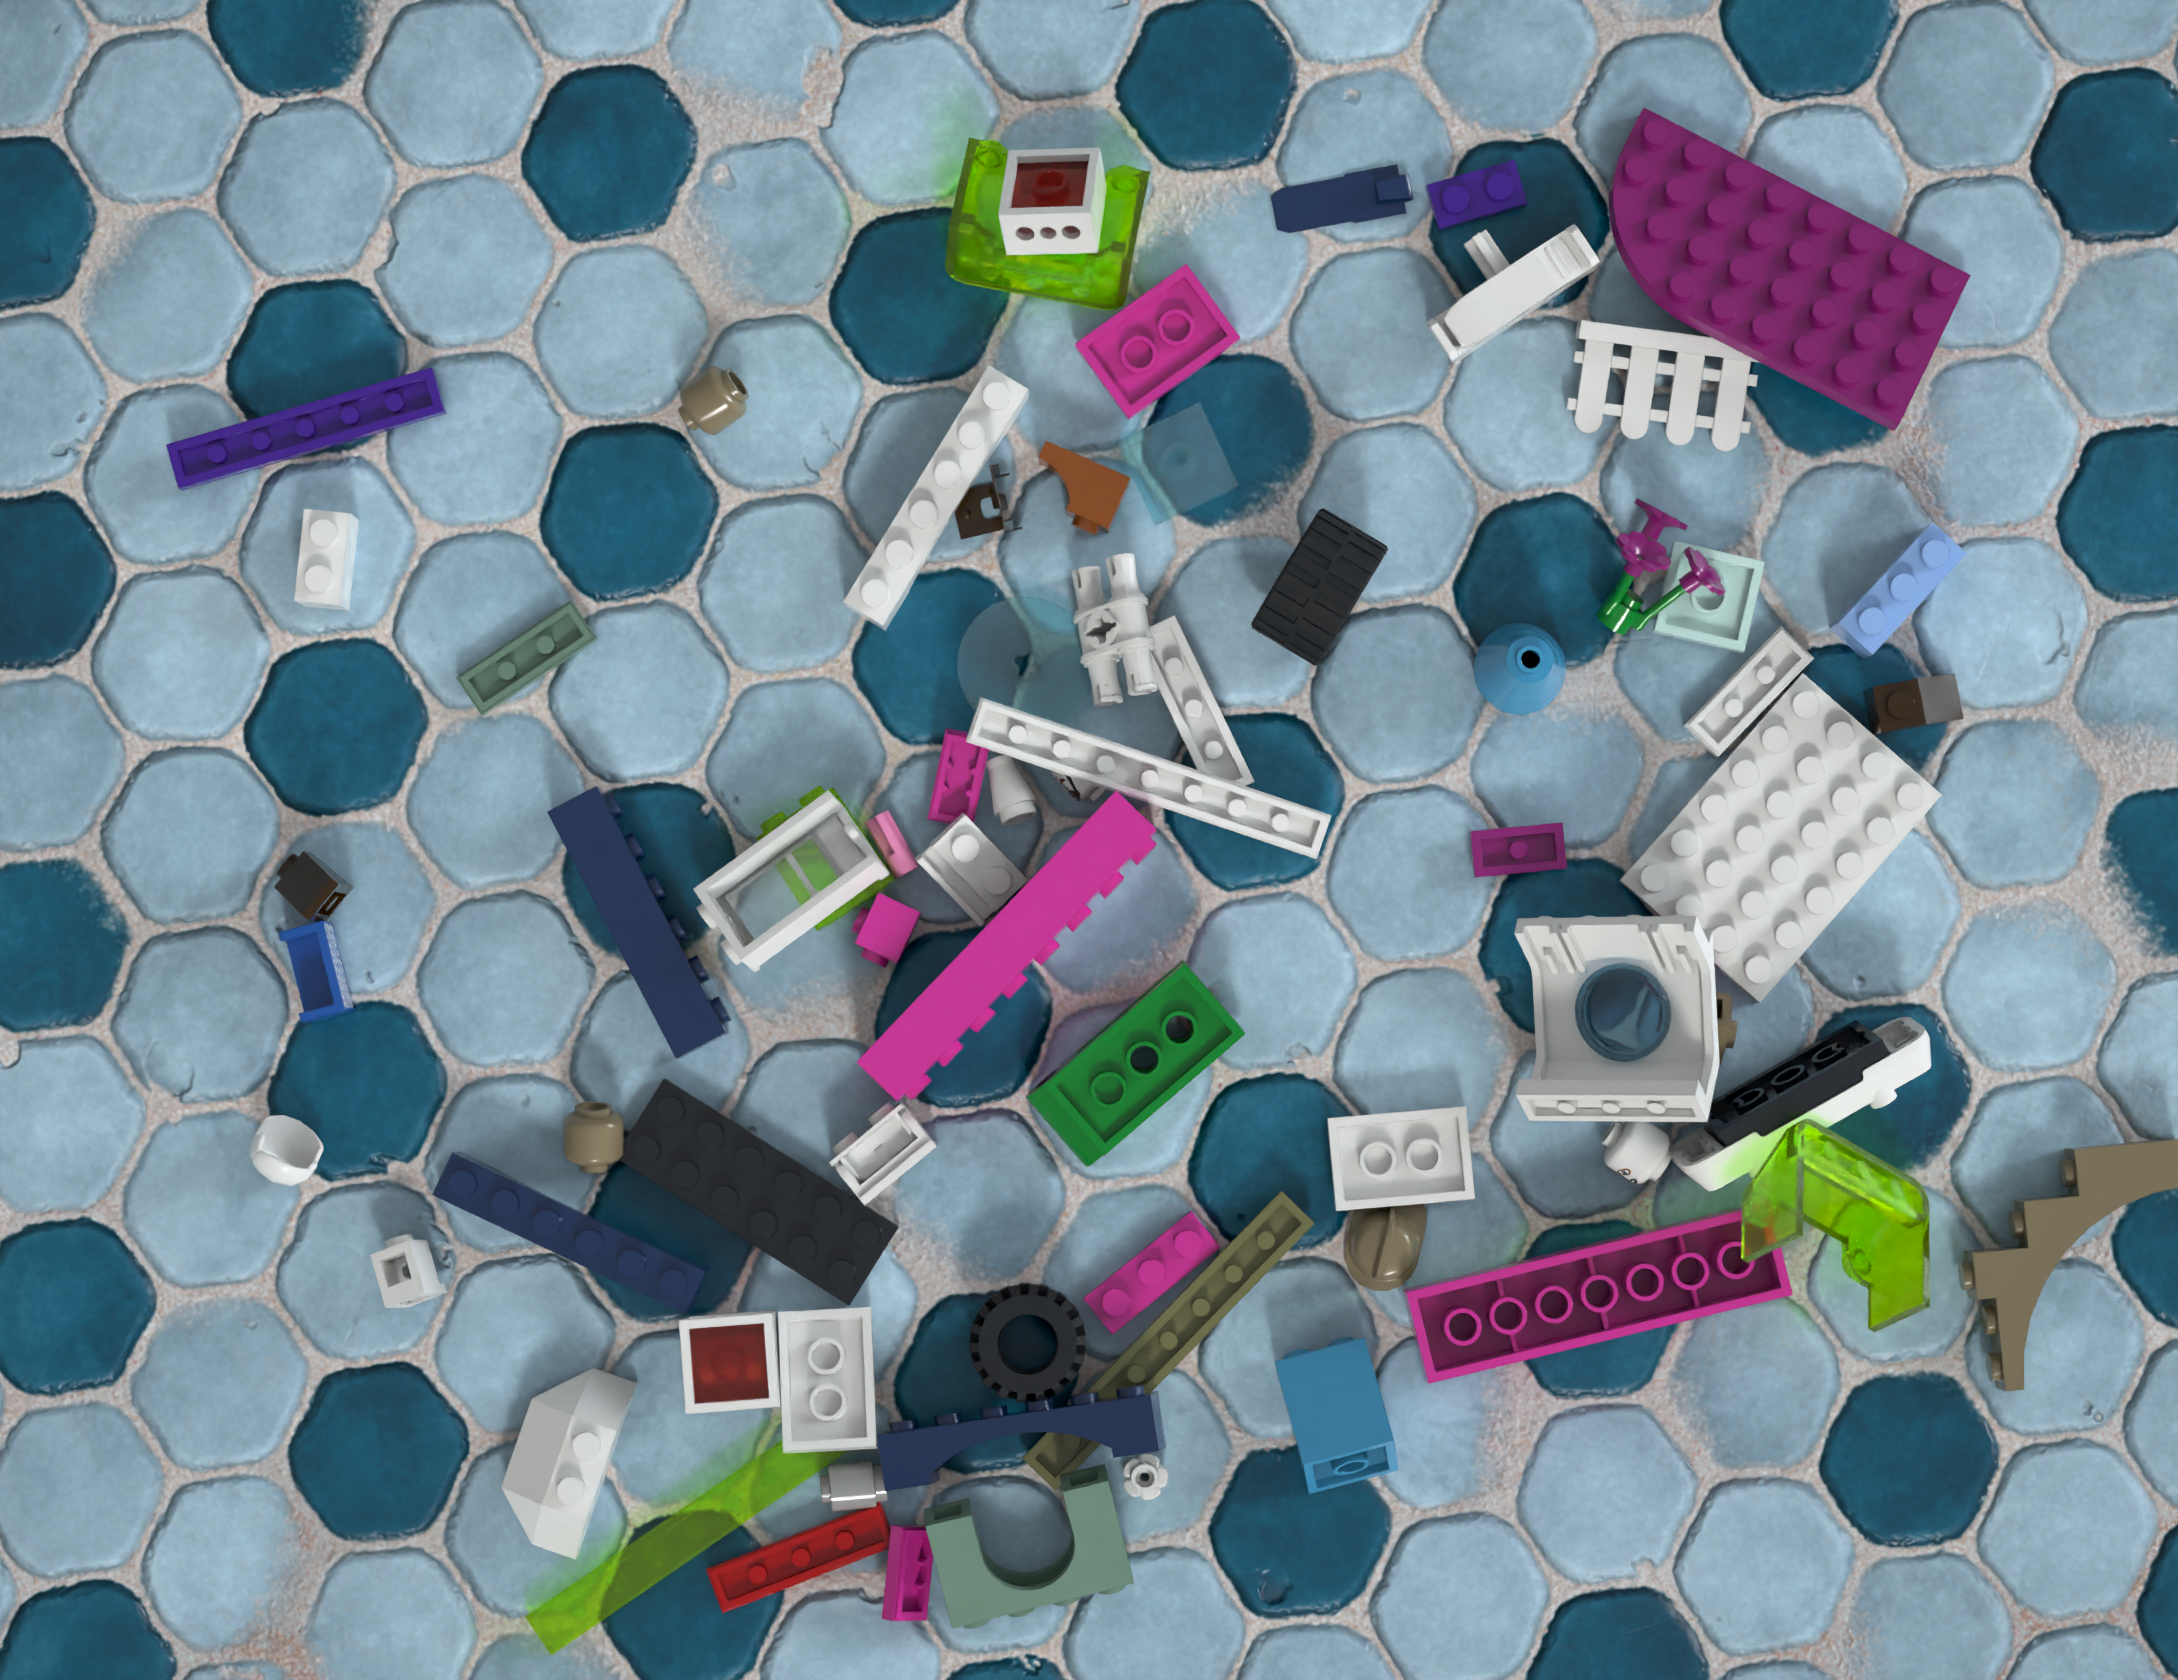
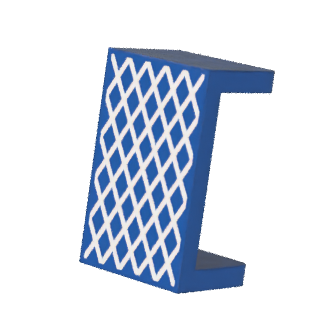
M319 921L278 932L280 941L287 943L304 1010V1012L299 1013L301 1023H311L354 1012L332 922Z

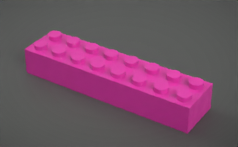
M1115 791L856 1063L896 1101L902 1100L905 1095L910 1100H914L932 1081L926 1073L937 1062L943 1067L946 1066L963 1049L964 1046L958 1040L967 1030L971 1028L974 1032L978 1033L996 1014L990 1006L1002 994L1010 999L1028 981L1022 973L1035 960L1042 966L1060 947V944L1054 939L1066 927L1074 932L1092 914V910L1087 905L1099 893L1106 899L1124 880V876L1119 871L1130 860L1138 865L1156 847L1157 843L1152 837L1156 834L1157 829L1121 794Z
M1766 1202L1754 1203L1402 1289L1424 1380L1428 1384L1793 1295L1771 1205Z

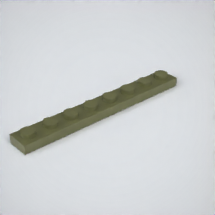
M1280 1191L1085 1393L1098 1391L1099 1400L1117 1397V1388L1144 1385L1145 1393L1152 1392L1315 1223L1288 1196ZM1046 1432L1022 1459L1056 1491L1061 1486L1060 1475L1074 1472L1101 1443L1080 1436Z

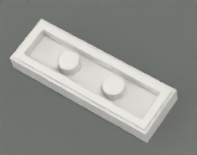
M1780 626L1683 726L1716 758L1719 757L1814 657Z

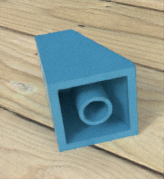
M1353 1337L1339 1338L1330 1342L1327 1348L1312 1352L1308 1349H1298L1285 1354L1282 1360L1275 1361L1279 1384L1309 1494L1398 1471L1395 1442L1365 1337L1357 1340Z

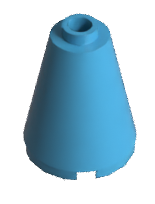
M1511 623L1499 627L1484 639L1476 652L1473 672L1477 689L1490 704L1504 713L1524 715L1545 708L1557 697L1565 680L1566 663L1560 645L1547 631L1528 623ZM1524 656L1529 659L1533 668L1525 667L1522 664L1521 657Z

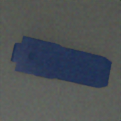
M1397 164L1348 173L1344 177L1281 188L1271 195L1276 228L1287 233L1346 222L1359 223L1406 214L1405 202L1413 200L1409 174L1399 175Z

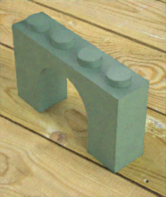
M1105 1464L1060 1475L1062 1492L1072 1527L1071 1538L1066 1550L1058 1560L1048 1567L1034 1572H1015L1005 1569L996 1564L987 1555L980 1541L969 1498L924 1509L925 1527L952 1629L961 1626L968 1629L981 1627L988 1623L990 1619L1005 1615L1010 1617L1025 1616L1033 1612L1035 1608L1049 1604L1056 1606L1069 1605L1078 1601L1081 1596L1097 1592L1103 1595L1114 1594L1124 1589L1125 1585L1134 1583Z

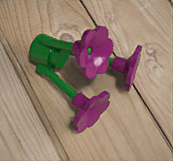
M1636 498L1634 503L1644 510L1648 520L1641 533L1631 531L1629 535L1625 533L1618 535L1616 543L1621 548V555L1628 561L1624 566V572L1617 585L1596 612V616L1605 626L1621 635H1625L1631 626L1641 632L1648 621L1685 592L1691 594L1701 585L1706 586L1712 593L1715 592L1719 596L1726 592L1720 583L1721 579L1718 573L1708 564L1705 557L1698 550L1694 551L1691 547H1688L1684 550V553L1688 559L1691 571L1679 579L1680 584L1645 611H1641L1640 607L1644 601L1638 594L1629 589V586L1635 577L1641 576L1643 570L1656 572L1658 569L1667 570L1669 568L1671 560L1665 555L1666 548L1657 540L1664 527H1677L1686 531L1688 525Z

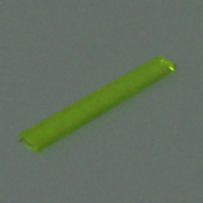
M780 1440L525 1616L548 1652L553 1655L849 1450L784 1454L782 1440Z

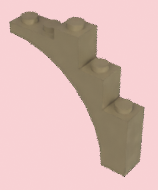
M2178 1138L2064 1148L2065 1159H2060L2059 1172L2063 1187L2069 1188V1195L2014 1200L2015 1210L2009 1211V1227L2012 1238H2018L2019 1246L1964 1251L1965 1262H1959L1958 1264L1959 1282L1962 1290H1968L1969 1298L1976 1300L1987 1299L1988 1306L1982 1307L1981 1317L1985 1335L1991 1334L1993 1353H1987L1986 1367L1989 1380L1996 1381V1388L2003 1391L2024 1390V1350L2031 1315L2046 1280L2064 1253L2092 1225L2119 1207L2155 1192L2178 1188Z

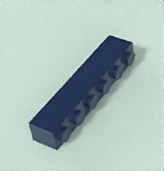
M595 786L548 811L549 817L675 1058L681 1059L728 1034L725 1023L731 1021V1017L721 998L717 996L711 999L703 983L710 979L698 955L690 958L682 944V941L688 939V935L676 914L668 917L661 903V900L667 898V895L655 873L649 876L646 875L639 861L646 857L635 834L633 832L628 835L624 833L618 821L619 818L624 816V813L613 792L604 794L601 788Z

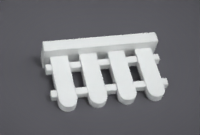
M1577 320L1575 338L1585 339L1583 352L1574 351L1573 362L1582 363L1577 399L1567 398L1566 409L1575 410L1574 423L1580 431L1585 433L1597 431L1602 425L1603 414L1620 416V431L1630 439H1638L1644 436L1648 430L1649 420L1666 422L1665 436L1668 441L1675 445L1687 444L1693 437L1695 426L1711 428V443L1716 449L1721 451L1734 449L1739 442L1740 432L1749 434L1751 422L1742 421L1747 386H1757L1758 375L1749 374L1751 362L1759 361L1712 337ZM1614 343L1631 345L1629 358L1612 356ZM1659 350L1676 351L1675 364L1658 362ZM1705 355L1721 357L1720 370L1703 368ZM1610 367L1627 369L1622 405L1605 403ZM1656 373L1673 376L1668 411L1651 409ZM1702 380L1718 382L1713 417L1696 415Z

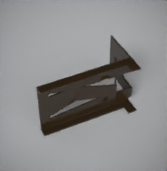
M999 463L989 465L993 483L969 488L954 512L961 540L1000 530L1010 533L1023 529L1022 527L1013 529L1012 518L1004 520L1002 510L1009 508L1005 494L997 492L995 479L1010 476V474L1000 475ZM991 497L993 509H1000L999 517L993 519H985L983 517L980 506L982 499Z

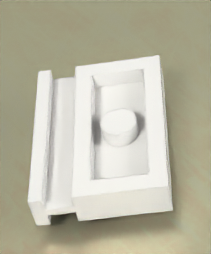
M963 812L930 843V846L921 855L919 854L915 858L979 926L985 922L984 920L993 911L996 912L1028 881Z

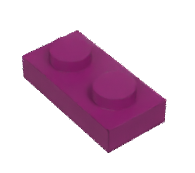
M1563 822L1469 832L1474 878L1567 869Z

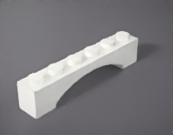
M990 365L987 367L843 602L847 608L886 631L957 507L1029 398L1028 388Z

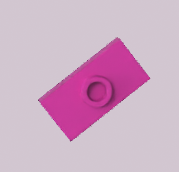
M950 728L945 729L927 820L951 824L963 812L974 823L989 749L966 742L968 732Z
M891 1525L882 1619L890 1621L927 1620L933 1554L925 1525Z

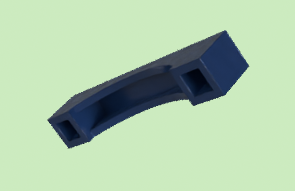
M460 1151L452 1152L432 1194L441 1200L683 1314L691 1311L710 1271L709 1268L675 1252L654 1245L576 1210Z
M1144 1385L1117 1388V1397L1099 1400L1098 1391L1071 1395V1404L1053 1407L1052 1398H1048L1042 1401L1026 1402V1411L1008 1413L1007 1405L979 1409L980 1418L963 1420L962 1412H953L934 1416L935 1424L918 1427L916 1418L890 1422V1431L877 1435L885 1491L933 1484L940 1480L939 1470L963 1451L984 1441L1018 1433L1054 1432L1084 1437L1112 1448L1113 1458L1160 1451L1166 1447L1158 1391L1145 1393Z

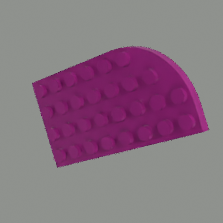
M1646 108L1642 109L1614 166L1609 189V217L1613 237L1630 274L1657 305L1696 330L1893 431L1898 427L1971 275Z

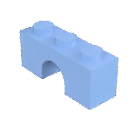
M1934 522L1921 529L1894 558L1893 563L1881 577L1854 601L1830 629L1862 659L1873 655L1967 553Z

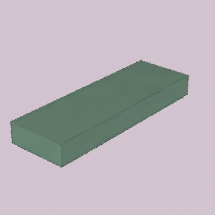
M569 601L456 678L481 716L484 717L598 639L574 603Z

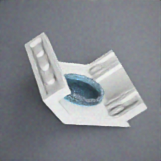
M1683 914L1647 917L1639 915H1628L1626 917H1596L1587 915L1574 918H1553L1549 916L1518 918L1514 934L1532 972L1536 1058L1531 1079H1519L1516 1090V1097L1528 1120L1708 1122L1720 1065L1712 929H1702L1697 916Z

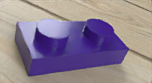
M1515 160L1427 184L1425 187L1438 232L1520 209L1527 205Z

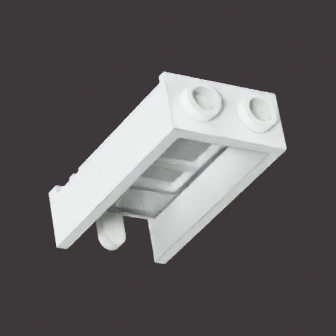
M828 790L693 890L702 902V904L696 907L699 914L712 930L719 927L726 939L720 944L735 965L743 962L751 970L757 972L761 969L759 966L876 880H882L890 873L842 803Z

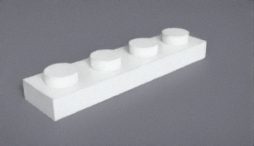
M1175 615L1149 627L1151 637L1155 638L1156 642L1154 649L1151 651L1156 684L1196 769L1244 786L1254 783L1255 781Z

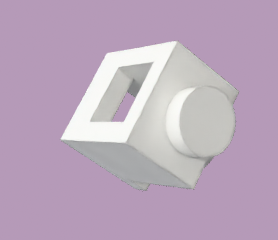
M412 1234L397 1236L385 1241L386 1249L370 1255L385 1308H408L447 1293L445 1284H440L427 1240H413Z

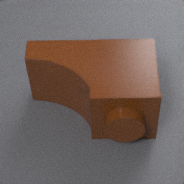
M1045 441L1038 457L1039 464L1051 470L1063 483L1069 498L1066 515L1073 518L1071 525L1094 536L1097 535L1098 530L1109 533L1130 485L1131 477Z

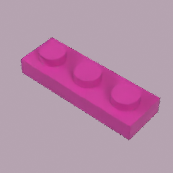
M1190 1211L1083 1299L1113 1335L1212 1255L1220 1246L1194 1213Z

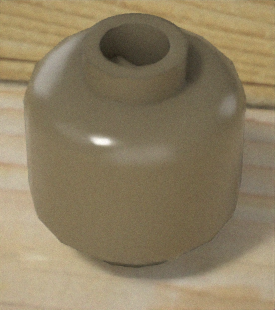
M710 366L681 387L680 399L683 405L678 408V411L683 421L693 431L700 428L707 434L716 435L745 414V400L749 398V394L745 385L730 368L722 370L719 367Z
M597 1101L579 1103L575 1106V1111L570 1112L564 1118L565 1157L570 1162L580 1165L581 1171L586 1173L607 1171L608 1164L618 1161L623 1156L624 1122L622 1116L612 1110L611 1104Z

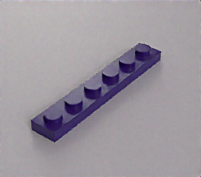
M431 367L166 444L178 489L183 491L447 414L435 370Z

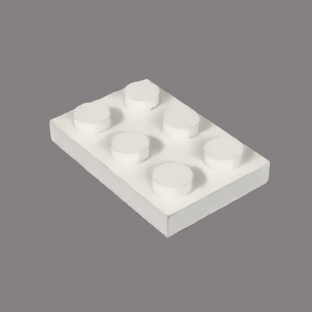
M1466 1106L1327 1118L1335 1212L1475 1199Z
M871 1307L778 1312L783 1453L877 1449Z

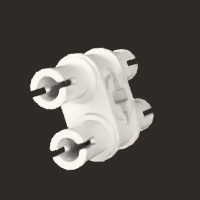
M1132 553L1117 554L1105 559L1112 595L1107 604L1102 588L1100 567H1082L1071 572L1078 608L1074 613L1073 622L1078 625L1083 654L1080 657V662L1084 668H1088L1094 707H1109L1123 702L1116 665L1120 661L1119 658H1123L1129 695H1144L1158 690L1151 651L1154 649L1156 642L1155 638L1151 637L1146 611V606L1149 602L1145 594L1140 593L1135 555Z

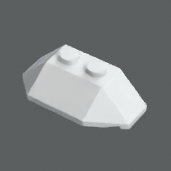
M592 1368L531 1399L501 1488L532 1545L575 1560L577 1559L638 1382Z

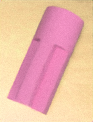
M888 810L864 823L895 879H899L920 867Z

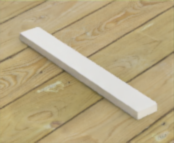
M982 697L979 698L965 740L968 743L1114 792L1117 791L1120 794L1314 859L1318 857L1332 816Z

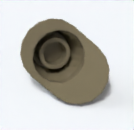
M1417 1204L1354 1210L1345 1245V1262L1350 1275L1360 1285L1374 1291H1389L1400 1287L1412 1276L1418 1263L1426 1230L1427 1211L1425 1205Z

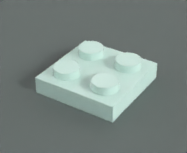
M1674 541L1669 557L1671 565L1666 570L1660 599L1680 584L1679 579L1691 571L1688 559L1684 553V550L1688 547H1691L1694 551L1698 550L1705 557L1708 564L1718 573L1721 579L1720 583L1726 592L1719 596L1703 585L1691 594L1685 592L1656 614L1652 632L1739 653L1745 652L1765 562Z

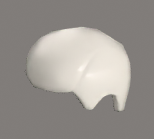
M272 1115L263 1120L254 1134L250 1145V1157L255 1168L268 1180L277 1184L293 1186L308 1180L313 1174L324 1147L315 1132L301 1121L285 1115Z

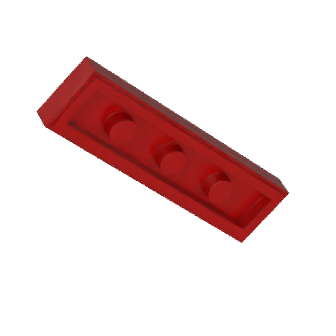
M876 1502V1507L857 1509L708 1567L706 1571L722 1613H725L889 1549L891 1527L882 1503Z

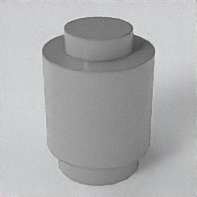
M872 1460L828 1465V1475H819L822 1503H831L832 1512L876 1507V1502L888 1501L881 1464L872 1465Z

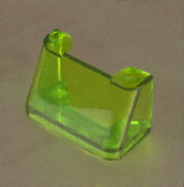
M969 138L949 222L945 261L948 275L954 280L968 285L1095 309L1114 310L1123 306L1127 298L1150 171L1122 165L1105 172L1107 192L1098 253L1006 255L998 213L1008 149L994 140ZM1022 171L1025 186L1080 185L1086 183Z

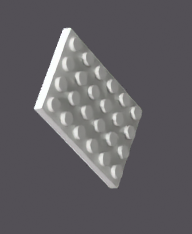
M1802 673L1643 852L1619 882L1658 916H1672L1675 914L1697 916L1702 929H1712L1714 965L1752 999L1760 1003L1942 794Z

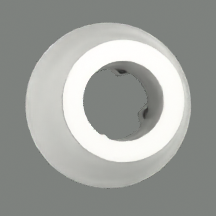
M1001 755L987 761L986 767L989 772L994 817L1000 818L1002 826L1019 824L1033 818L1037 814L1034 805L1038 800L1015 765L1013 757Z

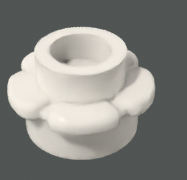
M1142 1454L1137 1459L1131 1458L1123 1468V1475L1125 1476L1123 1486L1126 1492L1133 1497L1141 1496L1143 1500L1156 1498L1160 1495L1161 1488L1166 1486L1168 1481L1166 1467L1161 1466L1159 1459L1152 1454ZM1142 1473L1149 1474L1148 1481L1144 1482L1140 1479Z

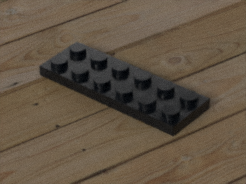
M666 1078L663 1079L624 1141V1154L619 1159L621 1162L847 1305L852 1303L899 1228L891 1220L867 1205L864 1206L862 1202Z

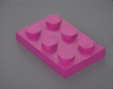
M1185 264L1075 343V348L1129 421L1240 341V336L1189 266Z

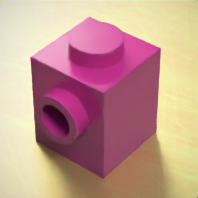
M878 893L871 909L862 907L851 931L858 934L855 944L864 947L861 957L885 968L889 959L899 964L922 913Z

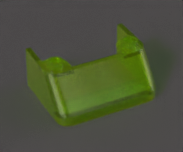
M1804 1119L1788 1127L1743 1193L1741 1259L1749 1263L1802 1237L1803 1221L1842 1242V1266L1845 1273L1860 1285L1868 1288L1869 1330L1873 1332L1879 1331L1930 1307L1929 1201L1921 1184L1913 1177L1814 1120Z

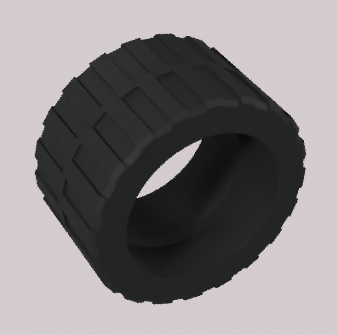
M1320 509L1251 623L1252 629L1314 666L1319 665L1388 551L1387 546L1328 510Z

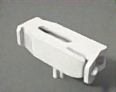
M1575 224L1511 265L1487 230H1484L1473 236L1471 240L1464 244V247L1487 281L1463 296L1446 311L1426 322V324L1454 365L1593 272L1600 261Z

